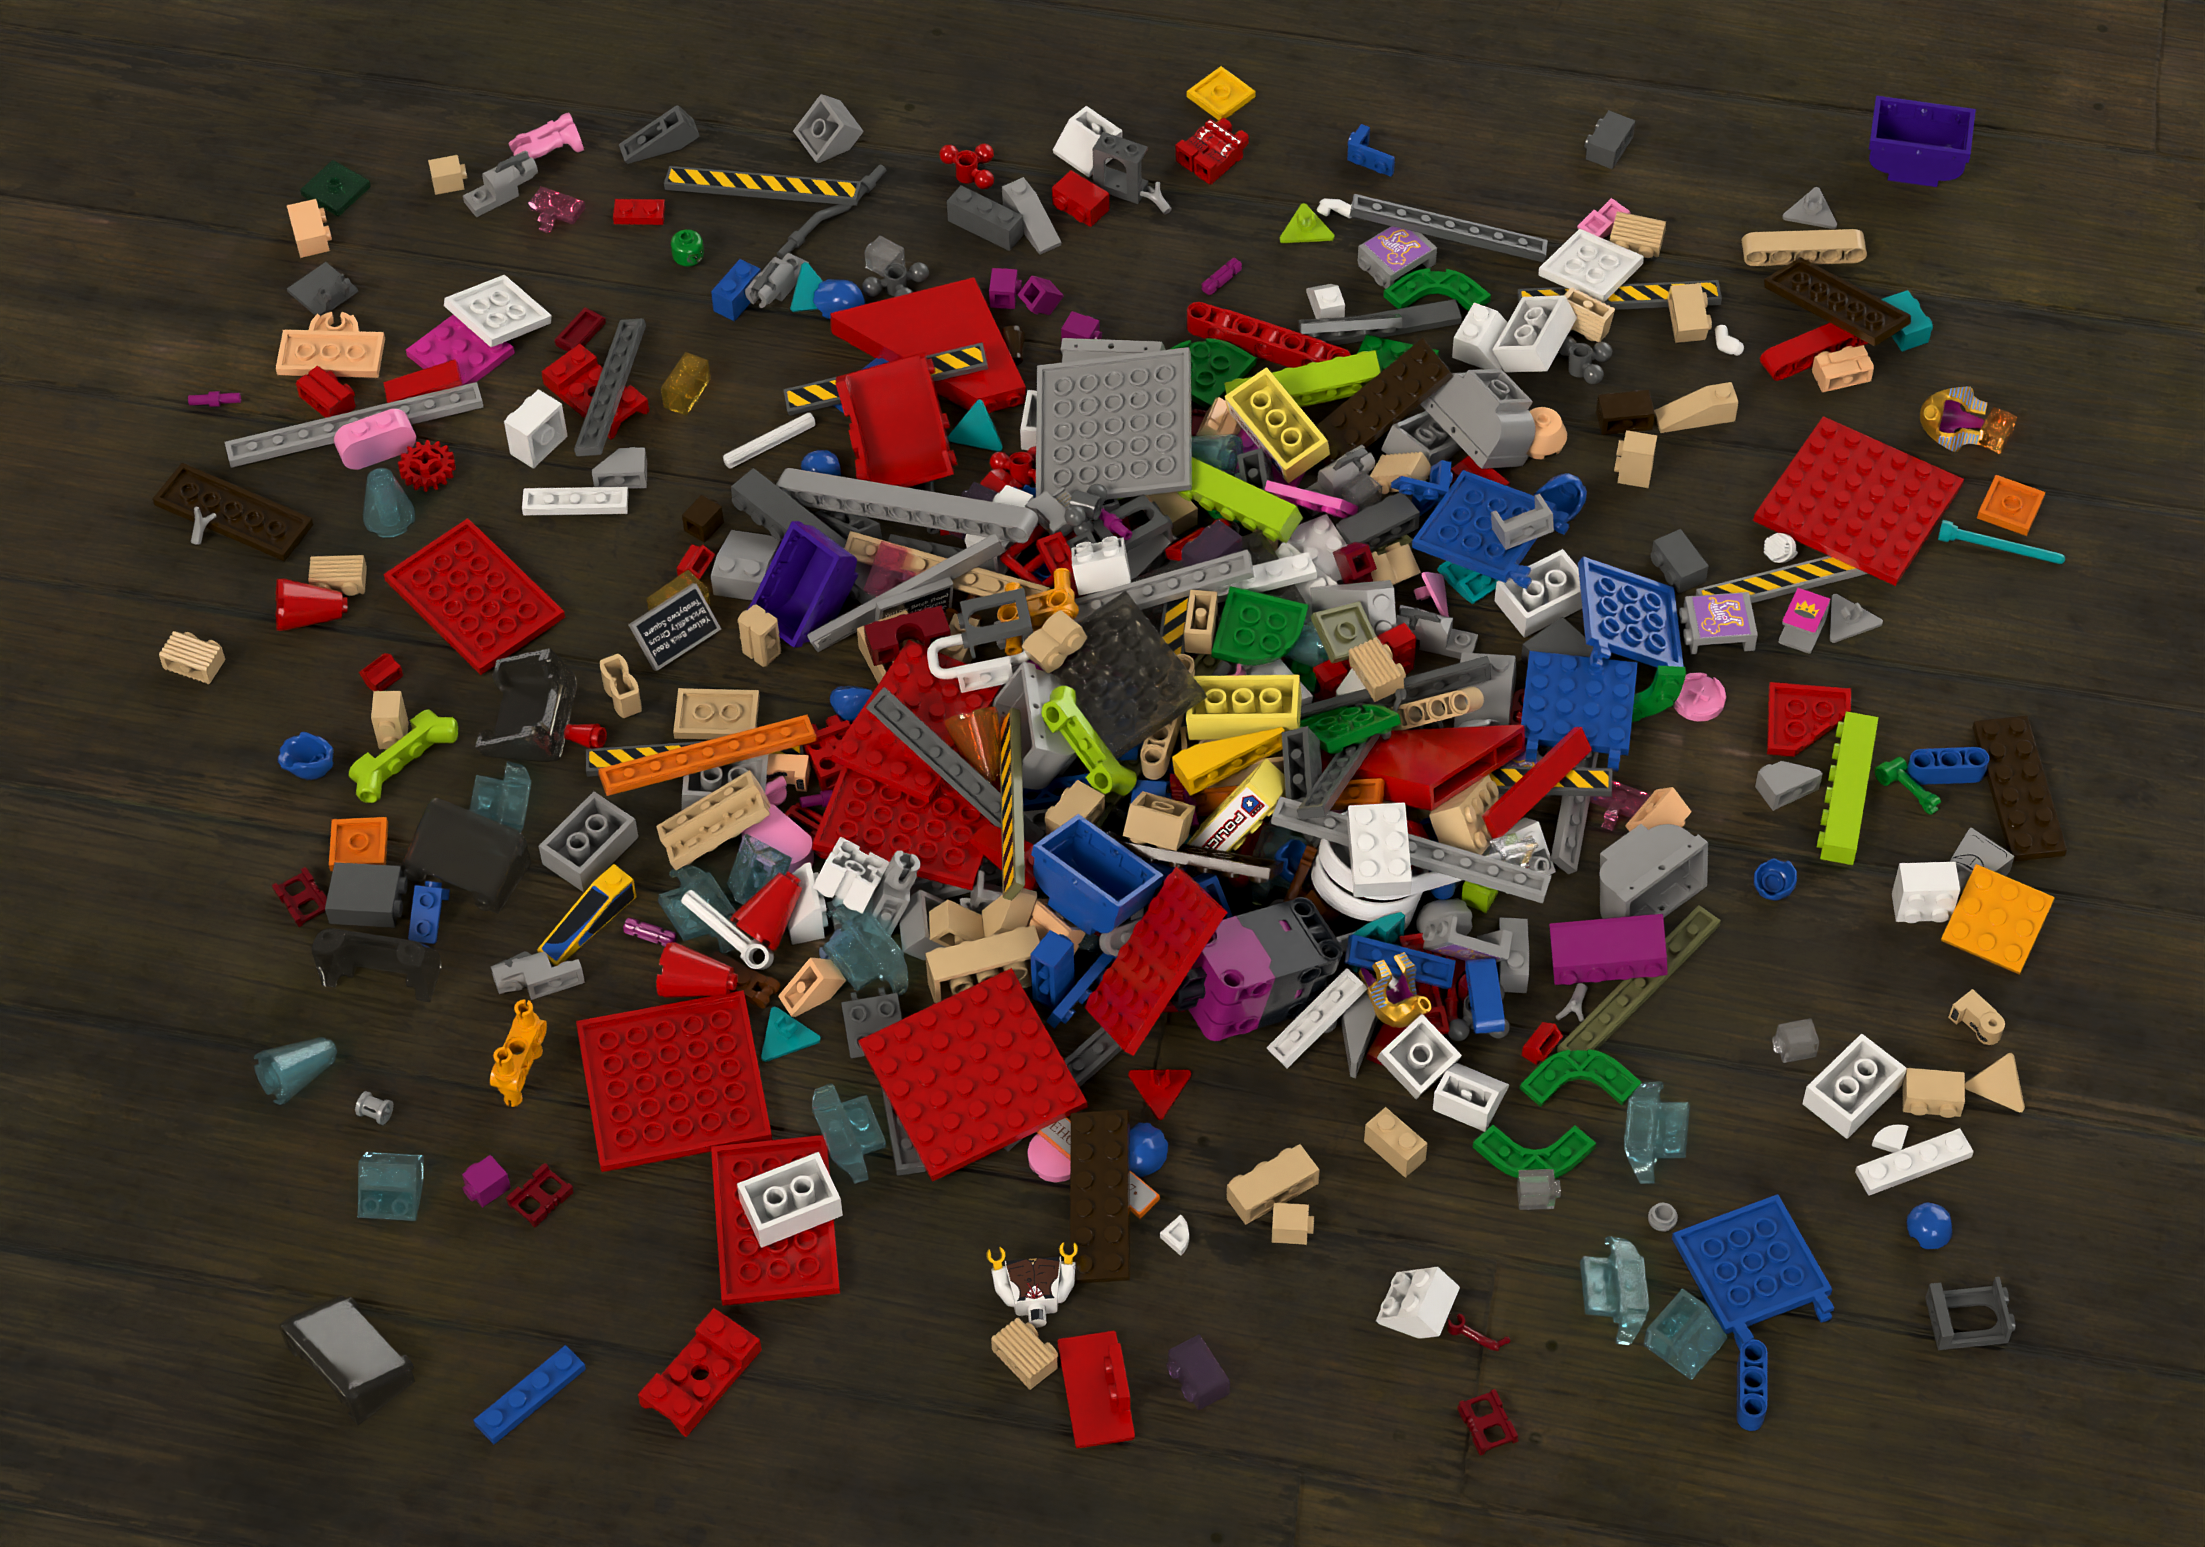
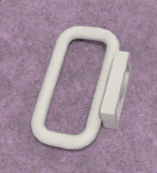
M961 634L937 639L931 643L927 650L928 665L931 673L940 679L958 678L961 693L1006 684L1013 675L1012 666L1021 665L1022 662L1030 660L1025 651L1020 654L947 669L941 668L938 652L947 647L962 645Z

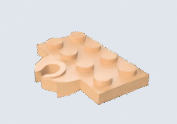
M332 312L321 316L317 314L312 319L309 330H283L276 364L277 375L304 376L305 374L308 375V372L316 366H320L326 372L328 370L332 371L336 377L378 378L385 343L384 332H360L354 315L350 316L343 312L340 315L342 324L338 327H331L334 323Z

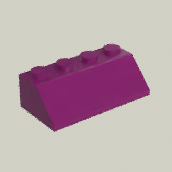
M1663 914L1549 924L1555 985L1668 975Z

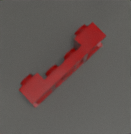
M578 344L541 372L544 385L585 418L592 400L590 395L595 392L603 368L598 364L595 355L581 344ZM631 385L624 388L608 434L610 440L615 438L621 422L636 411L643 414L649 412L648 399Z
M1405 623L1377 636L1382 645L1387 644L1393 655L1392 660L1395 664L1400 663L1406 675L1414 669L1416 636ZM1329 659L1313 667V672L1321 687L1320 692L1316 693L1312 699L1314 703L1336 697V690L1352 669L1349 659L1333 664Z
M715 1308L695 1329V1337L661 1375L656 1373L638 1394L640 1405L643 1408H654L670 1419L685 1437L690 1434L762 1350L759 1338ZM697 1370H706L709 1373L707 1378L703 1380H696L692 1377Z

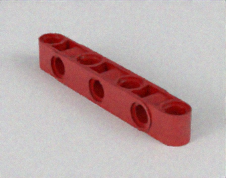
M1194 302L1187 308V330L1191 334L1204 339L1212 338L1229 342L1253 356L1289 368L1305 366L1312 362L1328 361L1335 357L1351 356L1349 351L1344 348L1228 309L1218 308L1203 302Z

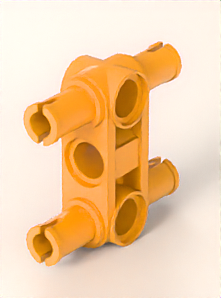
M1058 568L1054 571V589L1026 597L1033 632L1041 629L1048 618L1060 610L1071 619H1075L1078 615L1079 607L1075 602L1074 591L1070 588L1071 572L1068 569ZM1017 582L1008 583L1005 585V592L1020 589L1022 586ZM1016 602L1002 605L999 608L997 617L1001 623L1019 619ZM1022 635L1006 639L1005 653L1011 656L1022 653Z
M524 999L519 1000L514 1006L516 1016L503 1047L496 1049L493 1057L496 1063L490 1075V1085L497 1087L500 1093L504 1094L506 1105L509 1106L511 1101V1107L518 1106L522 1102L521 1090L534 1059H538L543 1054L541 1044L547 1029V1022L539 1019L537 1014L533 1012L532 1003L528 1000L526 1006V1000Z

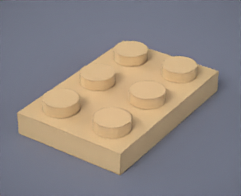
M678 688L673 732L674 739H715L757 728L759 690Z

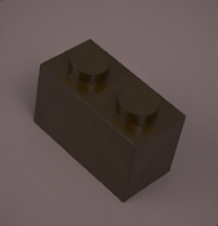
M1649 390L1598 395L1596 414L1601 435L1626 433V430L1636 432L1653 429L1655 412Z

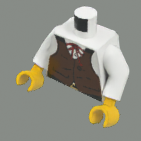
M1064 1242L1060 1245V1253L1064 1257L1062 1262L1061 1257L1010 1260L1005 1261V1266H1002L1005 1252L1001 1247H999L1001 1257L998 1260L994 1261L991 1258L990 1249L986 1253L987 1259L994 1266L991 1271L996 1293L1007 1306L1014 1307L1016 1315H1028L1029 1323L1035 1328L1046 1325V1314L1056 1313L1058 1311V1303L1064 1302L1074 1287L1075 1262H1073V1257L1078 1252L1076 1243H1074V1252L1071 1255L1064 1252Z

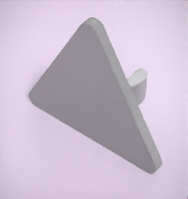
M1814 187L1783 214V220L1830 229L1837 228V222L1818 187Z
M1838 594L1832 595L1830 641L1832 643L1882 626L1883 620L1864 610L1859 603L1854 604Z

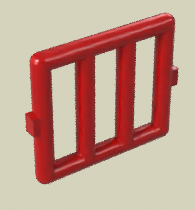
M1039 524L1034 528L1027 542H1016L1000 555V560L1022 580L1051 589L1054 587L1052 575L1041 582L1032 574L1045 564L1041 554L1025 566H1022L1014 559L1015 556L1047 532ZM1072 531L1064 538L1066 541H1068L1077 536L1074 533V531Z

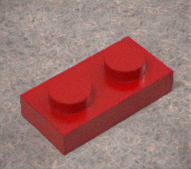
M615 199L614 224L663 225L665 200Z

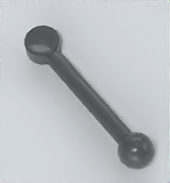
M1397 689L1395 692L1396 701L1392 711L1396 713L1401 700L1406 698L1405 689ZM1391 731L1385 734H1381V737L1383 739H1389L1391 737Z

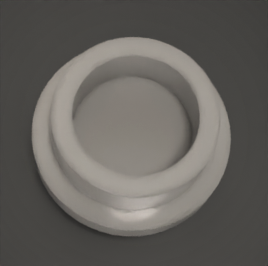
M1668 1203L1654 1205L1648 1214L1650 1225L1658 1231L1673 1229L1678 1219L1676 1210Z

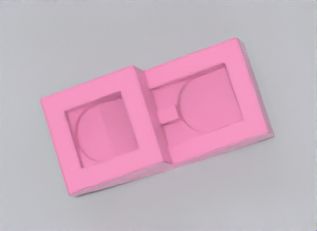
M1611 198L1598 212L1593 210L1577 228L1600 238H1605L1612 232L1617 211L1630 214V211Z

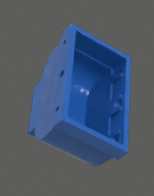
M1077 814L1034 844L1031 854L1035 858L1033 865L1034 877L1042 891L1049 896L1048 906L1089 936L1096 931L1100 933L1111 932L1148 905L1153 898L1156 888L1161 885L1164 876L1080 814Z

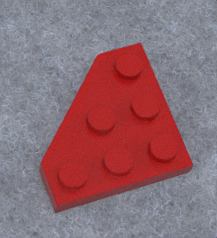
M1770 682L1768 688L1767 754L1794 757L1836 727L1838 721L1843 722L1846 711L1851 712V689Z

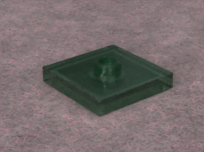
M332 160L304 185L300 192L301 196L308 200L316 199L320 207L339 217L371 187L368 179Z

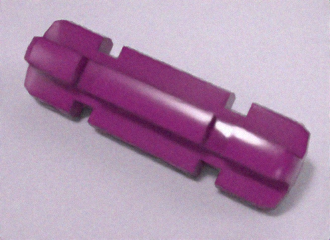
M1236 258L1229 260L1226 263L1227 265H1223L1210 276L1211 279L1208 278L1201 284L1202 291L1207 295H1212L1217 290L1216 287L1220 288L1233 275L1241 271L1242 263Z
M627 918L623 926L626 934L632 936L638 934V938L656 944L662 942V946H666L668 942L675 943L677 940L675 932L665 930L664 932L663 928L646 922H641L640 924L638 923L639 920L634 918Z

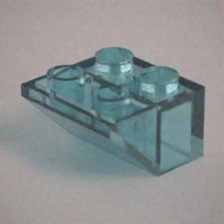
M745 834L727 882L735 900L744 905L779 872L785 875L792 858Z
M366 1152L358 1164V1217L416 1221L423 1187L424 1155Z
M1682 1288L1647 1328L1644 1346L1692 1380L1727 1340V1335L1707 1305Z

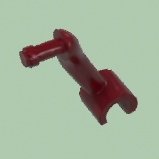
M1457 1314V1320L1460 1325H1454L1450 1319L1447 1320V1330L1450 1334H1464L1490 1350L1499 1351V1347L1511 1342L1507 1336L1496 1342L1465 1325V1317L1462 1314Z

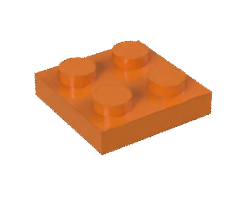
M1995 475L1980 507L1977 519L2027 536L2046 492Z
M387 817L332 819L329 854L330 871H333L335 862L386 865Z

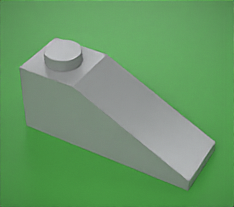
M1020 178L1002 186L1003 206L1023 215L1024 235L1036 251L1041 255L1061 246V240L1037 194L1025 178Z
M1499 918V930L1504 929L1513 932L1508 960L1499 962V984L1503 986L1505 992L1527 993L1529 978L1528 919Z
M1367 990L1342 1014L1341 1018L1350 1077L1353 1078L1357 1076L1379 1019L1375 1014Z

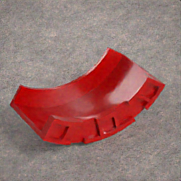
M925 352L836 377L835 384L845 417L850 416L852 421L849 424L850 430L848 431L852 448L857 458L855 466L858 480L907 488L954 475L953 466L957 465L954 450H950L946 429L950 428L947 414H942L932 378V374L936 373L932 358L927 359Z

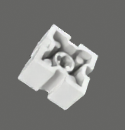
M840 837L827 858L813 888L822 895L833 898L832 904L835 907L840 908L844 904L847 908L863 914L889 862L871 852L867 855L859 851L860 846Z

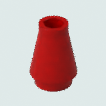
M568 724L564 731V737L566 740H571L589 749L604 746L607 732L600 724Z

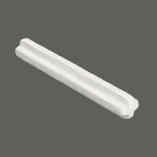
M806 413L726 453L723 456L724 463L728 468H733L816 425L815 419L811 413Z

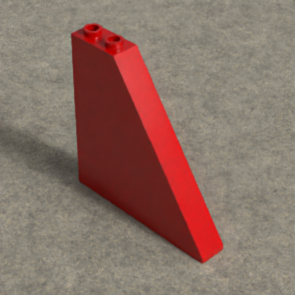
M974 277L830 313L832 334L874 358H883L889 362L923 352L927 356L983 342L988 369L935 381L936 392L968 411L979 399L983 401L988 413L1008 407H1016L1025 403L1026 386Z
M1500 725L1391 731L1389 739L1379 737L1351 780L1382 778L1385 782L1383 800L1405 803L1408 806L1432 811L1526 751L1524 725ZM1321 749L1323 773L1335 754L1327 753Z

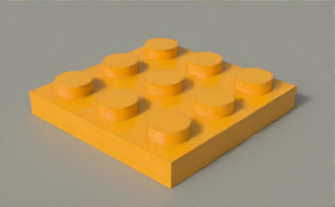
M1976 864L1941 941L2020 975L2055 897Z

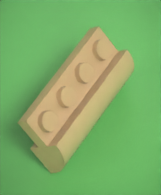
M750 770L657 825L659 838L666 847L670 864L675 870L690 865L696 858L706 852L713 851L718 845L738 836L743 830L753 824L763 821L765 817L770 815L769 808H771V805L755 776Z

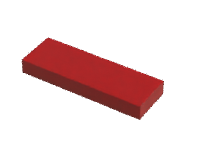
M454 359L383 383L387 403L453 388L462 385L459 364Z

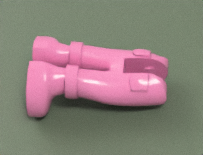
M569 112L561 115L555 122L551 120L535 130L517 135L516 138L509 142V147L514 156L526 150L528 156L533 159L544 156L556 148L563 147V144H569L575 152L584 151L579 133Z

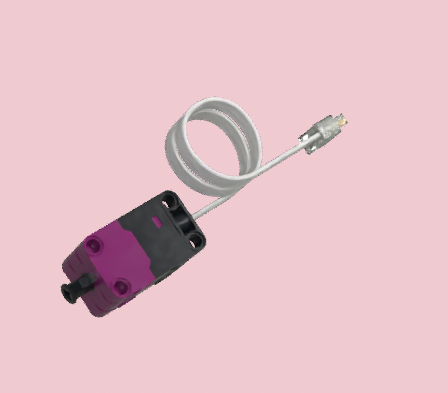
M1348 811L1343 812L1341 814L1347 816ZM1513 833L1490 840L1492 848L1486 857L1529 868V862L1535 848H1538L1539 845L1532 835L1519 839ZM1321 839L1311 866V879L1315 889L1334 909L1347 916L1365 921H1374L1390 914L1402 912L1405 915L1404 930L1410 924L1424 891L1461 881V879L1434 871L1428 872L1427 869L1416 866L1411 870V894L1365 897L1375 900L1403 898L1393 902L1380 903L1353 898V896L1337 887L1327 876L1324 869L1336 883L1353 893L1351 869L1334 853L1336 851L1335 842ZM1303 897L1224 919L1170 1001L1179 1012L1188 1009L1202 1030L1203 1035L1212 1041H1220L1284 1020L1295 1019L1328 987L1326 980L1329 975L1337 970L1342 954L1346 952L1348 937L1355 932L1335 937L1314 903Z

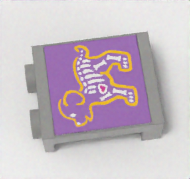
M1391 226L1358 246L1357 261L1362 270L1367 271L1378 285L1386 289L1394 284L1395 279L1420 264H1423L1426 268L1434 266L1436 264L1437 247L1422 233Z
M1749 592L1685 597L1684 607L1679 610L1681 624L1685 623L1684 643L1689 645L1691 654H1697L1699 645L1742 642L1744 651H1755L1758 634Z
M1454 915L1429 921L1424 928L1423 949L1463 961L1483 958H1495L1496 962L1508 960L1513 932L1503 929L1477 936V939L1456 932L1458 917Z

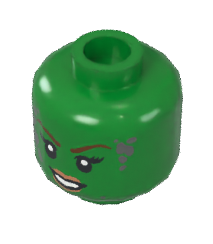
M685 229L673 235L670 245L672 257L677 264L690 267L698 264L703 259V240L698 232Z

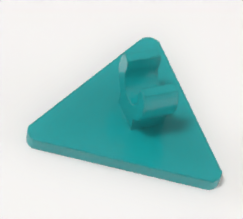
M807 262L801 264L790 307L792 312L817 310L813 302L814 292L822 280Z
M980 399L976 401L948 436V440L954 443L994 451H1001L1003 449L988 411Z
M772 1007L761 1055L762 1061L767 1062L818 1044L821 1041L820 1036L779 1008Z

